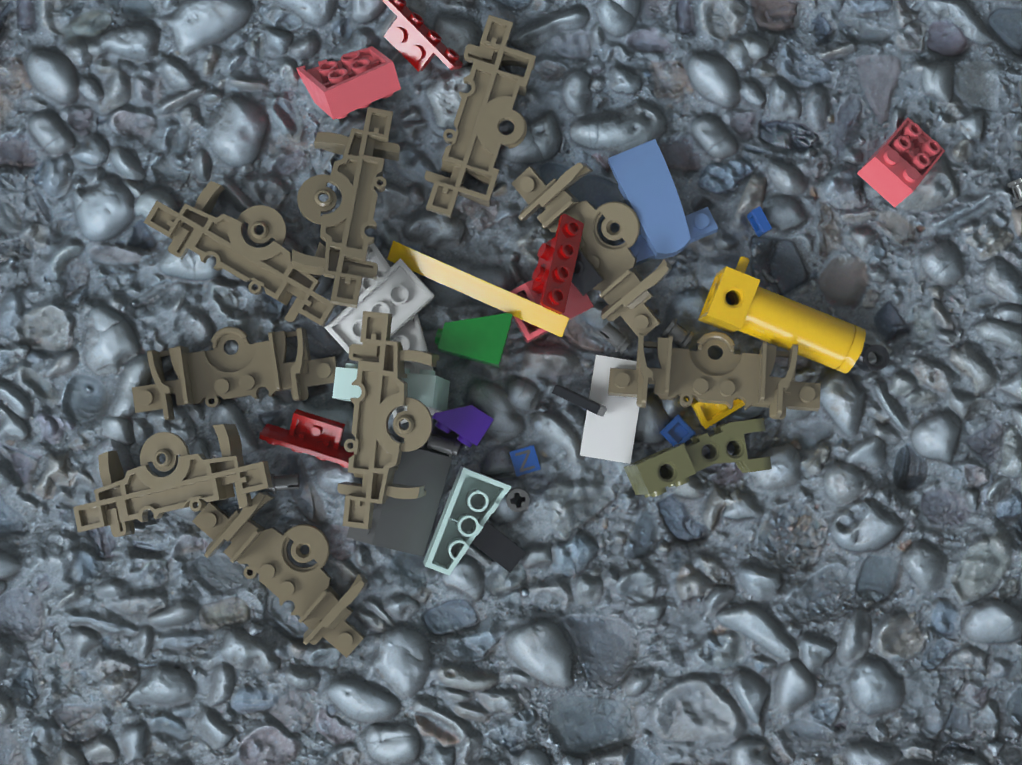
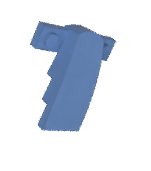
M656 139L608 158V164L618 182L620 193L626 204L636 212L640 221L641 234L630 248L637 258L635 266L651 259L673 257L682 252L690 243L718 231L716 222L708 207L685 216L672 176Z

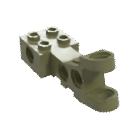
M764 418L721 424L713 428L714 434L708 435V433L692 437V443L687 446L685 443L676 444L624 466L635 495H644L645 498L659 496L667 492L665 487H678L690 481L689 476L713 464L735 463L742 473L772 469L770 456L748 459L744 434L766 431ZM729 442L734 445L733 455H730L727 451ZM705 445L710 449L708 459L702 455V448Z

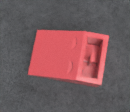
M907 117L869 158L857 174L895 208L917 188L945 150L937 141L926 134L918 124Z
M534 280L528 281L510 291L540 304L542 293L539 294L532 291ZM572 282L566 309L562 314L569 317V320L594 307L588 295L583 296ZM513 316L526 343L548 332Z

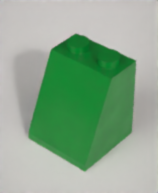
M504 313L446 322L443 329L438 328L434 343L438 345V350L442 353L499 368L513 320V314Z

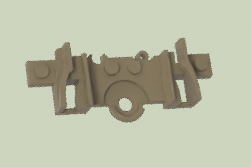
M489 15L480 46L468 44L465 48L464 59L467 62L473 63L470 74L464 77L463 81L464 84H469L472 89L468 93L459 92L461 102L454 120L456 132L453 129H447L443 133L444 141L451 145L445 148L441 170L451 173V177L442 176L427 170L425 172V180L434 183L426 206L428 211L451 218L458 195L475 203L490 207L491 195L500 176L499 169L494 167L501 145L508 146V149L517 147L525 139L527 133L525 118L521 113L513 110L518 94L526 96L530 75L535 68L536 56L507 47L513 29V22ZM501 66H517L526 68L524 76L510 74L500 69ZM505 120L511 121L514 125V131L508 135L502 134L499 130L500 123ZM467 173L476 180L489 185L486 195L469 190L463 186Z
M224 327L218 330L211 339L213 350L189 353V348L184 346L169 348L168 351L161 352L148 350L149 367L155 384L132 387L135 413L163 409L165 420H175L172 394L176 395L177 406L201 404L205 400L206 405L211 408H216L220 405L221 400L218 396L226 400L247 396L259 399L258 392L261 388L268 389L269 397H273L279 391L291 390L293 400H307L309 398V386L334 383L335 370L338 367L337 359L334 356L311 360L307 330L302 327L296 328V331L268 332L269 341L255 344L249 343L248 335L243 330L236 327ZM297 336L296 361L286 363V338ZM229 340H235L239 345L238 351L233 355L227 354L224 350V345ZM170 356L174 371L179 378L178 380H165L162 357Z
M709 332L697 341V344H699L697 351H690V349L672 348L673 336L669 335V338L658 337V342L644 341V334L639 333L636 370L610 368L608 395L636 397V404L640 408H646L648 384H655L654 394L658 395L660 399L674 400L680 396L679 403L685 408L692 405L693 397L701 403L726 404L729 409H732L734 400L740 399L745 403L744 410L749 409L751 406L769 408V417L779 420L786 417V407L787 409L819 411L821 383L794 382L798 355L797 344H792L789 351H776L777 346L767 345V342H763L759 354H734L733 346H735V343L728 335L721 332ZM712 346H718L722 349L723 355L720 359L713 360L708 356V349ZM644 348H657L660 368L647 367ZM776 357L788 358V370L785 378L769 377Z

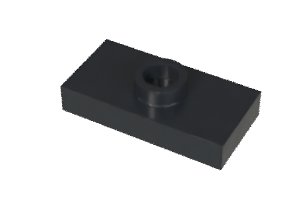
M579 248L572 283L585 296L602 282L604 278Z

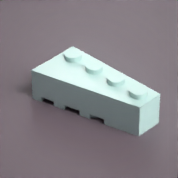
M346 363L345 368L336 367L332 398L341 401H351L350 398H359L361 396V388L357 385H352V382L357 379L358 364ZM405 368L407 378L401 379L408 383V397L421 401L426 407L436 409L437 411H446L450 381L436 376L435 371L421 369L419 374L410 373V369Z
M460 466L423 563L425 567L450 575L512 486Z

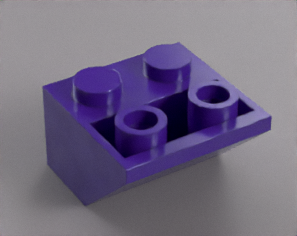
M473 405L437 412L432 417L437 420L435 426L446 433H450L451 430L459 434L457 440L468 447H471L473 444L478 446L494 422L493 418Z

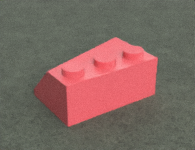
M373 46L343 54L339 61H327V59L318 61L319 66L306 70L305 65L296 68L314 103L333 120L345 118L350 112L367 108L372 102L381 98H389L394 92L401 90L394 62Z

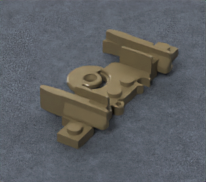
M368 107L364 129L352 128L349 137L337 133L318 132L314 141L315 149L320 148L343 155V158L334 162L331 175L321 174L310 177L301 185L298 191L297 202L299 210L306 219L321 225L320 237L326 242L325 258L306 255L292 249L293 269L308 274L334 278L331 304L357 308L363 278L376 280L378 276V265L367 261L368 247L374 243V237L367 236L365 231L369 228L377 229V223L374 221L378 199L377 192H383L386 189V179L383 177L384 159L399 161L400 146L396 143L388 142L393 119L392 111ZM327 183H331L339 189L342 201L334 212L322 214L321 216L322 212L325 213L333 210L337 204L335 192L327 187ZM326 194L329 198L327 201L322 202L319 200V196Z
M577 163L561 175L559 179L554 178L548 184L544 182L533 167H528L511 183L528 203V206L521 211L518 218L521 221H526L540 207H545L546 209L537 219L542 223L544 229H549L551 232L556 233L562 214H567L584 223L579 248L604 278L602 282L593 288V290H600L599 296L608 303L602 309L600 317L603 320L607 319L612 322L621 316L638 337L639 333L644 334L645 337L661 323L646 305V302L654 296L650 288L664 279L671 271L672 266L667 258H665L652 274L644 280L635 268L637 258L630 249L637 241L640 233V221L636 212L622 202H608L597 209L589 201L580 202L568 189L583 176L593 171L586 163ZM603 215L605 217L601 225L603 235L612 241L623 238L625 241L623 244L615 246L607 244L602 240L598 232V224ZM613 223H618L620 226L619 231L616 233L611 230Z
M210 181L202 190L194 207L184 204L179 213L159 201L155 202L143 223L173 239L168 247V251L171 254L183 259L190 249L200 256V260L203 263H206L208 258L215 257L217 260L216 265L213 267L215 270L224 269L245 282L252 281L248 289L255 295L261 294L264 287L267 295L286 306L292 296H296V300L284 318L286 321L294 322L300 313L324 327L336 305L331 304V301L315 292L320 284L318 279L321 275L308 274L293 269L292 253L282 247L286 239V224L283 217L275 209L265 205H256L243 211L237 220L225 214L214 217L210 213L215 207L220 193L225 188L213 181ZM244 223L249 224L247 233L253 242L265 244L271 238L275 239V241L261 248L250 246L243 237L242 229ZM257 226L264 227V232L261 235L255 233ZM320 242L315 257L325 258L326 246Z
M363 311L360 342L363 343L352 344L349 347V358L353 361H358L357 379L352 382V385L359 386L362 393L359 398H350L354 404L351 433L355 438L346 440L344 448L347 452H354V455L349 458L348 472L353 473L354 477L363 478L362 484L353 482L338 483V492L345 494L343 526L372 528L374 503L384 504L389 497L417 499L426 496L427 490H424L425 485L413 487L393 483L395 471L399 467L397 465L400 464L402 451L409 452L421 448L429 440L433 429V420L429 409L421 401L408 397V383L401 378H407V374H405V361L419 362L431 367H437L436 361H440V357L437 354L426 351L403 350L401 342L390 341L392 314ZM400 406H407V411H402L395 416L393 429L398 436L404 438V443L395 440L388 428L391 413ZM404 419L409 422V427L406 430L401 427V421Z
M235 424L213 425L222 454L221 458L207 459L203 453L190 455L185 441L174 433H156L146 440L141 449V466L128 470L125 476L117 451H108L99 455V471L103 487L94 490L95 502L73 507L78 532H84L110 526L114 537L135 534L133 520L147 522L149 510L153 512L154 519L162 518L165 512L190 507L194 512L202 511L206 508V502L235 497L233 483L239 509L252 507L251 492L273 487L268 461L244 466L241 439ZM162 453L166 456L164 463H161L159 459ZM152 462L154 467L162 472L172 470L176 464L177 467L170 475L161 477L150 469L148 463Z
M267 491L260 492L251 499L252 507L243 508L242 511L236 510L231 517L213 502H209L206 508L192 521L213 540L206 548L204 556L207 558L212 557L225 541H231L232 543L223 553L230 558L232 563L237 561L240 564L249 565L243 572L247 579H252L259 574V581L279 598L280 606L287 600H291L295 604V609L291 612V615H299L301 618L298 621L300 623L303 622L308 627V630L303 635V643L305 645L308 643L315 645L323 637L347 658L365 637L346 620L353 612L348 605L361 593L368 581L361 572L357 575L350 589L341 598L330 586L331 577L323 569L330 555V544L326 535L319 528L309 524H300L290 528L283 534L275 527L265 529L252 520L265 504L275 498ZM290 539L293 541L291 555L297 562L308 563L314 559L317 563L311 567L295 565L290 560L287 552ZM302 545L309 547L308 554L301 553L300 548Z

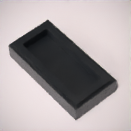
M557 384L552 391L553 394L596 415L604 416L607 410L606 406Z
M487 521L480 533L472 541L476 547L510 573L526 553V551Z

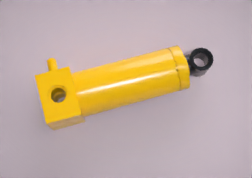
M744 256L739 258L736 269L726 266L716 273L698 321L728 333L738 330L788 351L792 344H797L798 355L845 374L852 369L854 364H857L863 371L871 372L881 370L889 363L890 357L885 347L864 343L866 337L865 329L759 287L760 279L745 274L750 260ZM726 296L730 298L731 305L727 303ZM870 352H873L876 356V363L874 365L868 360Z

